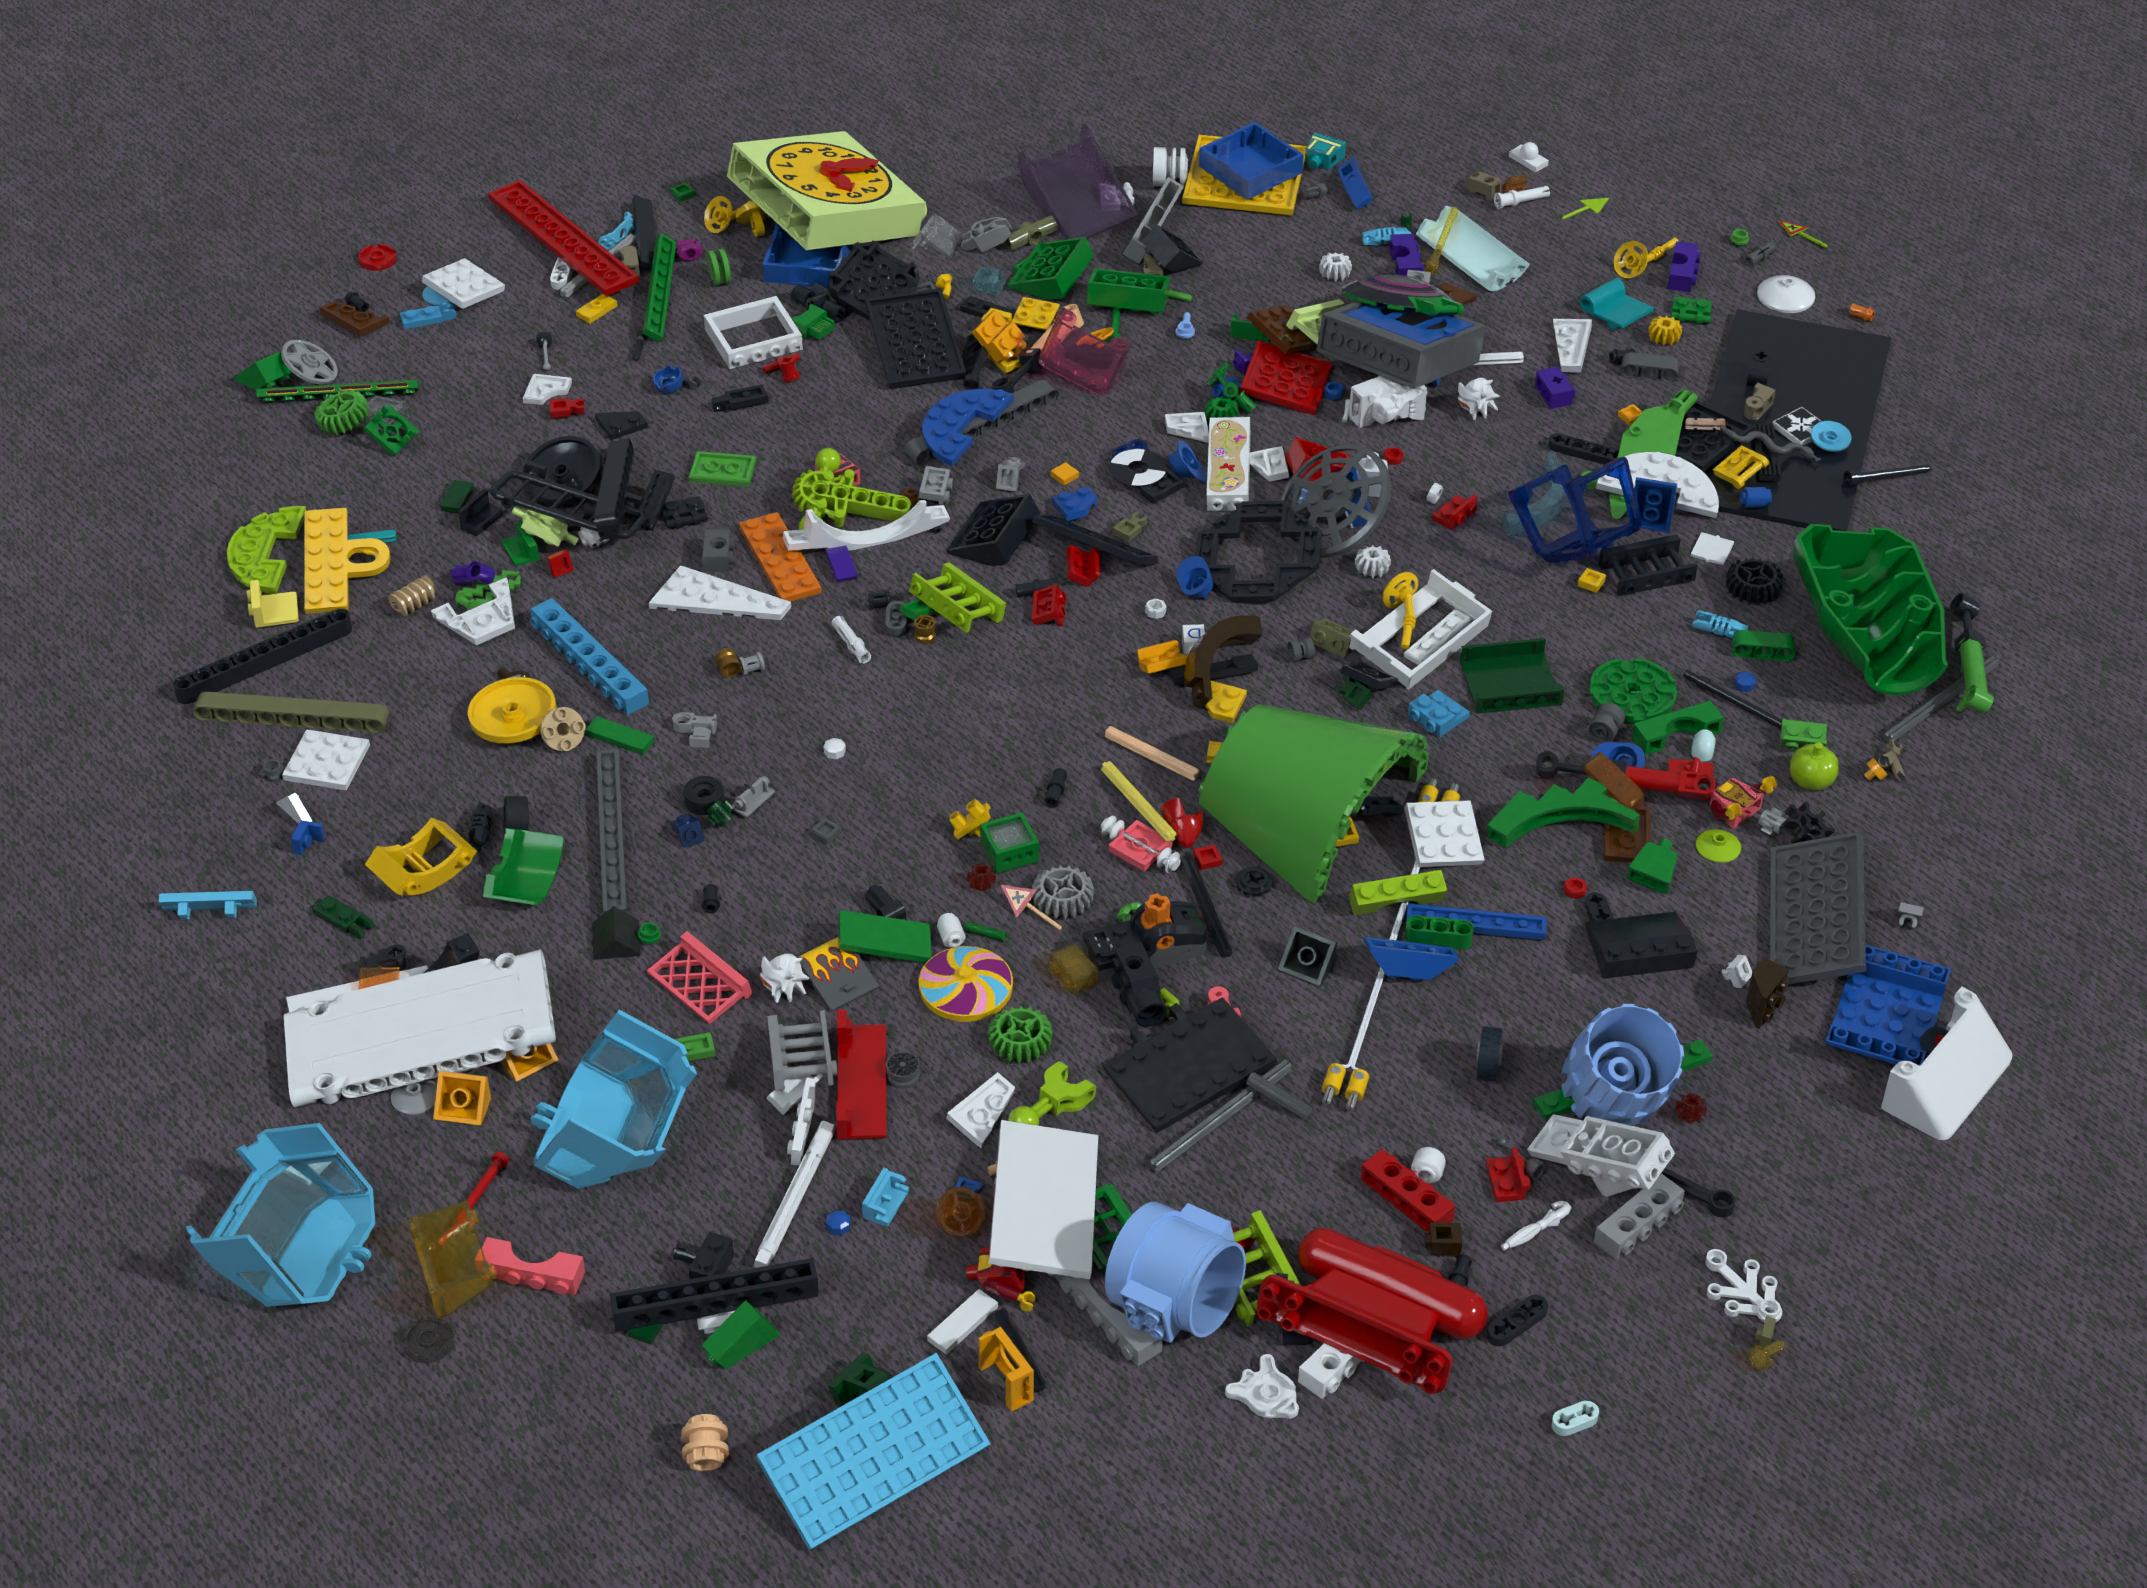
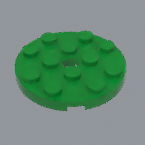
M1621 658L1610 660L1599 666L1594 671L1590 680L1589 693L1595 706L1598 709L1604 703H1613L1619 706L1625 714L1624 722L1638 723L1667 714L1673 709L1677 698L1675 680L1672 675L1660 665L1640 658H1634L1633 661H1621Z

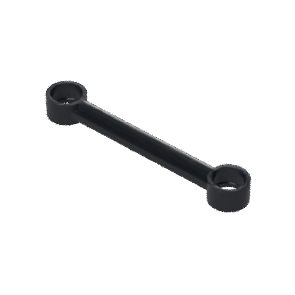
M1664 1168L1661 1174L1685 1191L1684 1193L1707 1204L1713 1215L1724 1218L1733 1213L1735 1197L1731 1192L1723 1189L1713 1192L1667 1168ZM1723 1200L1729 1203L1730 1206L1721 1207L1716 1205L1714 1201Z

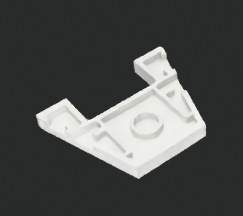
M507 578L489 585L490 591L496 599L460 615H456L450 604L446 603L431 610L433 618L475 645L515 629Z

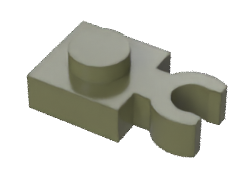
M1134 512L1130 520L1124 518L1113 527V535L1127 542L1132 541L1141 533L1142 527L1146 526L1147 516L1139 519V512Z

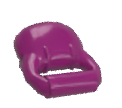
M689 239L676 242L675 252L679 260L693 261L702 255L703 250L699 241Z

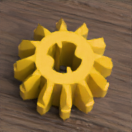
M1667 315L1666 317L1658 316L1657 319H1652L1648 329L1650 341H1655L1656 345L1662 343L1663 346L1665 344L1672 346L1673 343H1678L1682 334L1680 321L1675 320L1674 317L1668 318Z

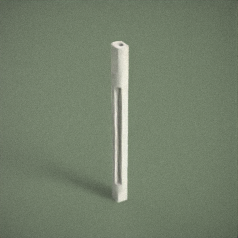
M821 1121L758 1249V1255L754 1262L755 1268L768 1266L770 1260L774 1258L836 1131L834 1124Z

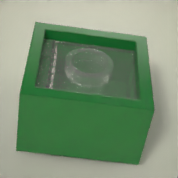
M1023 812L980 824V843L996 873L1039 862V841Z

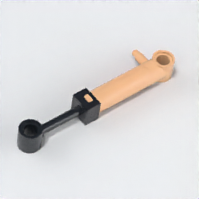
M1069 304L1059 311V318L1053 319L1050 327L1030 349H1024L1018 355L1021 364L1020 369L1011 378L1004 377L994 381L992 389H1002L1005 392L1014 393L1015 384L1026 373L1041 372L1047 365L1045 360L1053 353L1055 347H1058L1073 330L1080 328L1084 324L1078 305Z

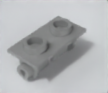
M765 776L758 777L750 789H747L743 794L735 798L732 810L746 818L775 793L773 789L768 787L769 779Z

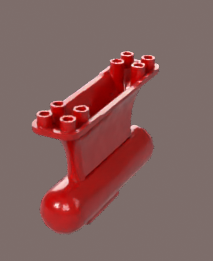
M1318 1227L1303 1236L1298 1247V1260L1301 1267L1309 1275L1318 1279L1311 1284L1300 1286L1280 1276L1268 1275L1261 1283L1257 1301V1315L1260 1319L1273 1321L1281 1325L1286 1331L1293 1330L1304 1336H1309L1388 1371L1398 1377L1403 1383L1417 1385L1428 1394L1440 1393L1445 1389L1452 1367L1450 1353L1444 1348L1431 1343L1433 1330L1455 1339L1468 1340L1483 1330L1488 1319V1307L1484 1299L1476 1291L1443 1278L1439 1271L1384 1247H1372L1337 1231Z

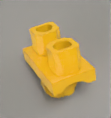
M974 799L966 805L968 815L964 816L960 811L952 813L950 815V823L954 827V836L960 839L968 833L970 836L977 834L980 837V824L988 822L990 819L989 810L991 807L986 802L982 805Z

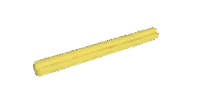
M1111 761L1104 762L1101 771L1166 842L1174 841L1176 836L1174 829Z

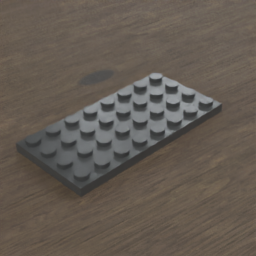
M1861 831L1771 847L1770 960L1789 969L1787 976L1789 984L1866 972L1864 854Z

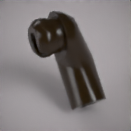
M502 667L497 672L501 679L513 677L530 678L529 673L523 670L510 672L505 667Z

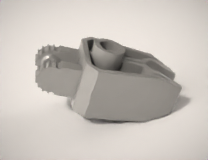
M1000 217L975 222L971 226L970 231L963 233L961 249L969 251L977 248L979 252L987 251L1003 243L1011 235L1009 230L1012 227L1007 219Z

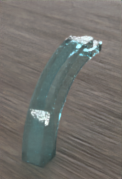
M1554 451L1546 452L1544 467L1551 482V488L1547 494L1529 506L1504 511L1503 528L1508 539L1535 533L1550 525L1563 512L1569 494L1570 469L1568 463L1561 464Z

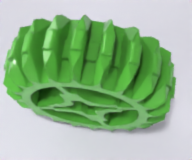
M345 390L342 393L339 391L337 394H332L331 397L325 398V401L320 402V406L316 407L314 414L318 427L324 433H329L330 435L335 433L338 435L340 432L345 433L354 427H359V424L363 423L364 419L368 417L370 411L366 398L360 392Z
M1021 1005L1019 1009L1011 1006L1010 1011L1003 1009L1001 1014H996L994 1020H991L988 1037L994 1054H999L1001 1059L1008 1057L1009 1063L1013 1059H1017L1020 1064L1022 1059L1029 1063L1031 1057L1038 1060L1040 1054L1045 1055L1047 1049H1050L1053 1032L1046 1015H1041L1040 1010L1033 1012L1031 1006L1028 1009H1023Z

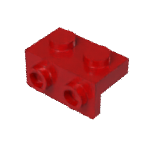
M1070 545L1066 550L1067 578L1086 587H1089L1093 581H1097L1100 576L1099 548L1093 547L1087 553Z

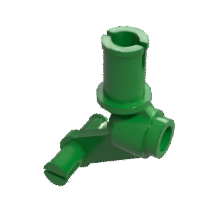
M1225 362L1219 369L1214 371V374L1206 382L1213 387L1220 380L1224 386V395L1228 398L1235 397L1233 401H1236L1249 414L1256 407V404L1244 394V390L1240 393L1238 392V386L1235 382H1228L1224 375L1232 367Z

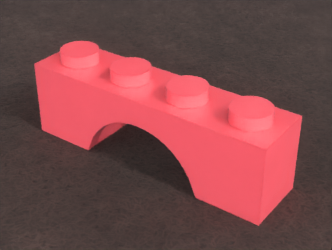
M490 1237L486 1238L476 1260L479 1276H483L486 1279L504 1280L513 1285H528L537 1290L543 1288L562 1295H575L585 1273L583 1256L558 1252L547 1261L528 1263L514 1255L511 1242Z

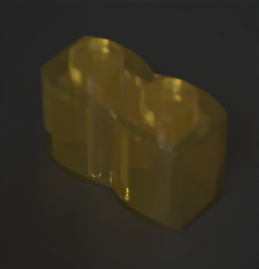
M1075 943L1050 953V962H1048L1050 972L1053 975L1057 974L1062 986L1065 989H1069L1071 993L1075 994L1098 984V971L1096 967L1085 957L1082 950Z

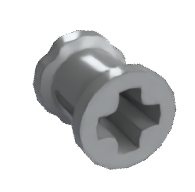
M756 652V655L738 658L742 666L743 676L759 669L761 671L765 670L764 660L760 652Z

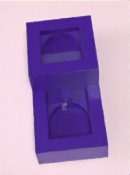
M846 545L826 549L829 565L833 570L836 583L857 579V573Z

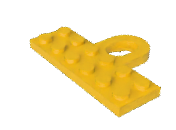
M347 508L305 511L306 614L331 612L342 608L349 610L348 578L374 576L383 572L390 564L389 548L381 540L374 538L348 540ZM355 553H364L366 555H373L375 560L370 563L356 564L350 562L349 558Z

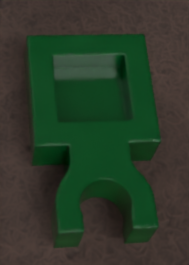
M1344 675L1342 678L1346 681V685L1344 687L1336 685L1334 688L1344 694L1343 698L1358 710H1361L1373 696V693L1357 680L1353 683L1351 679Z

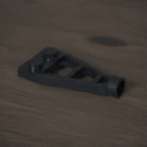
M972 333L967 336L964 348L966 373L963 375V386L967 390L978 389L980 383L979 374L988 355L986 348L978 342Z

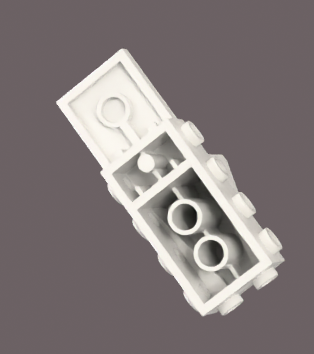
M1555 1114L1551 1116L1527 1149L1532 1157L1565 1164L1575 1174L1591 1176L1599 1191L1605 1197L1633 1188L1649 1190L1675 1154L1669 1139L1664 1133L1586 1116L1582 1121Z

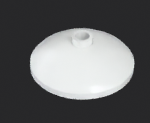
M1789 275L1770 277L1761 282L1757 290V296L1762 304L1772 310L1783 313L1802 312L1810 308L1815 301L1813 288L1804 280Z

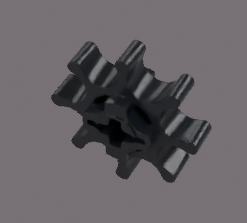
M1807 801L1798 809L1794 804H1791L1784 811L1789 817L1781 826L1793 831L1794 838L1791 840L1792 844L1798 841L1804 842L1830 837L1835 832L1833 827H1826L1822 823V818L1826 815L1825 812L1821 811L1819 814H1813L1809 809Z

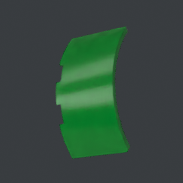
M506 828L503 846L499 855L500 859L503 860L500 865H495L492 871L486 874L483 897L531 905L542 903L548 895L556 876L562 855L564 837Z

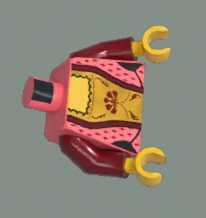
M1766 777L1762 780V783L1754 785L1743 783L1734 778L1728 780L1723 785L1715 781L1716 786L1711 796L1710 809L1716 820H1724L1734 829L1761 809L1764 793L1770 794L1773 792V788L1778 786L1775 777Z

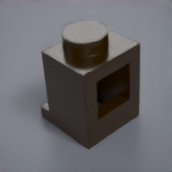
M1430 1223L1429 1233L1424 1235L1425 1248H1430V1255H1455L1456 1258L1461 1254V1223Z

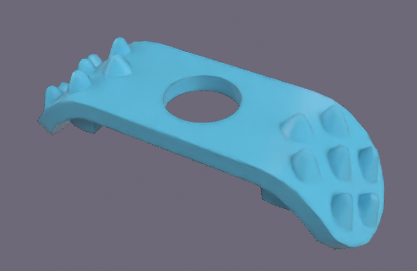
M625 212L624 221L612 233L601 236L597 243L609 251L631 234L635 229L633 227L634 221L631 218L632 214ZM624 229L623 236L620 238V232Z

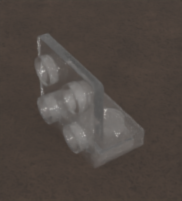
M934 212L912 241L910 247L916 250L919 245L923 247L928 242L944 256L950 257L961 241L963 234Z

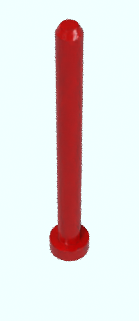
M495 1152L491 1157L492 1164L437 1240L438 1247L443 1248L448 1244L500 1168H505L510 1161L505 1154Z

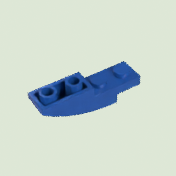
M1353 156L1340 165L1337 171L1347 193L1358 210L1361 207L1367 206L1373 200L1367 182L1362 176L1359 164Z

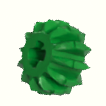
M1215 396V399H1209L1205 407L1206 421L1210 422V418L1238 417L1237 402L1232 401V398H1225L1224 396L1222 398Z

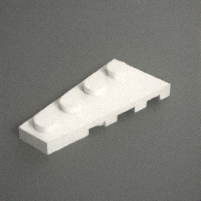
M1553 319L1561 371L1570 373L1581 372L1592 328V319Z

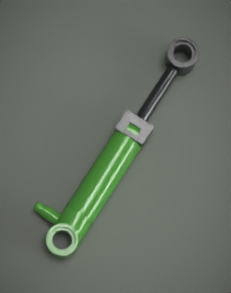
M1958 593L1950 604V611L1962 617L1964 632L1954 641L1955 650L1961 655L1965 685L1962 701L1956 707L1957 712H1962L1967 707H1970L1980 714H1984L1990 709L1994 697L1988 693L1982 652L1986 647L1985 637L1972 629L1971 620L1977 616L1980 610V603L1964 593Z

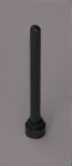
M1926 464L1863 473L1856 470H1846L1843 474V481L1847 487L1856 486L1865 480L1928 473L1931 471V466Z

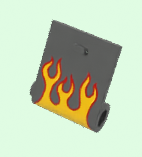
M838 937L797 957L803 958L800 961L802 972L809 977L810 982L831 1012L879 988L878 983L857 952L839 950Z

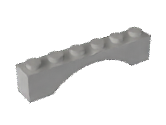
M1048 1274L1051 1277L1054 1276L1059 1281L1062 1290L1074 1297L1077 1306L1089 1313L1094 1325L1097 1327L1101 1326L1108 1340L1113 1344L1116 1343L1121 1348L1124 1357L1127 1360H1132L1137 1367L1162 1352L1163 1339H1155L1144 1330L1132 1328L1127 1322L1126 1314L1107 1304L1093 1289L1089 1279Z

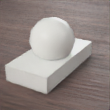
M1527 142L1509 151L1510 158L1535 173L1548 166L1549 161L1538 154V147L1532 142Z

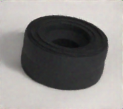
M698 776L688 781L684 787V803L686 808L693 814L710 815L706 810L719 799L722 803L725 802L724 787L714 777ZM701 794L710 795L708 797H698Z

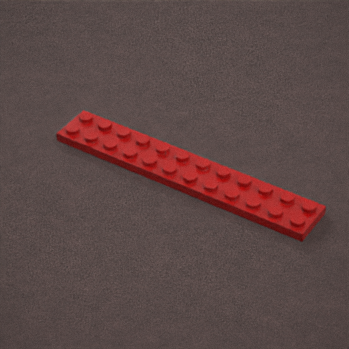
M521 180L488 193L490 201L605 296L613 295L615 292L639 282L637 274Z

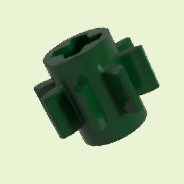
M718 799L706 810L710 814L706 819L712 826L719 824L720 827H723L733 818L731 811L734 807L727 800L722 803Z

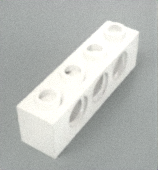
M1324 1343L1299 1367L1298 1382L1323 1399L1328 1393H1334L1338 1389L1340 1381L1345 1377L1349 1378L1356 1370V1366L1363 1360Z

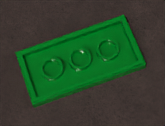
M840 910L838 913L839 950L926 963L932 958L930 924Z

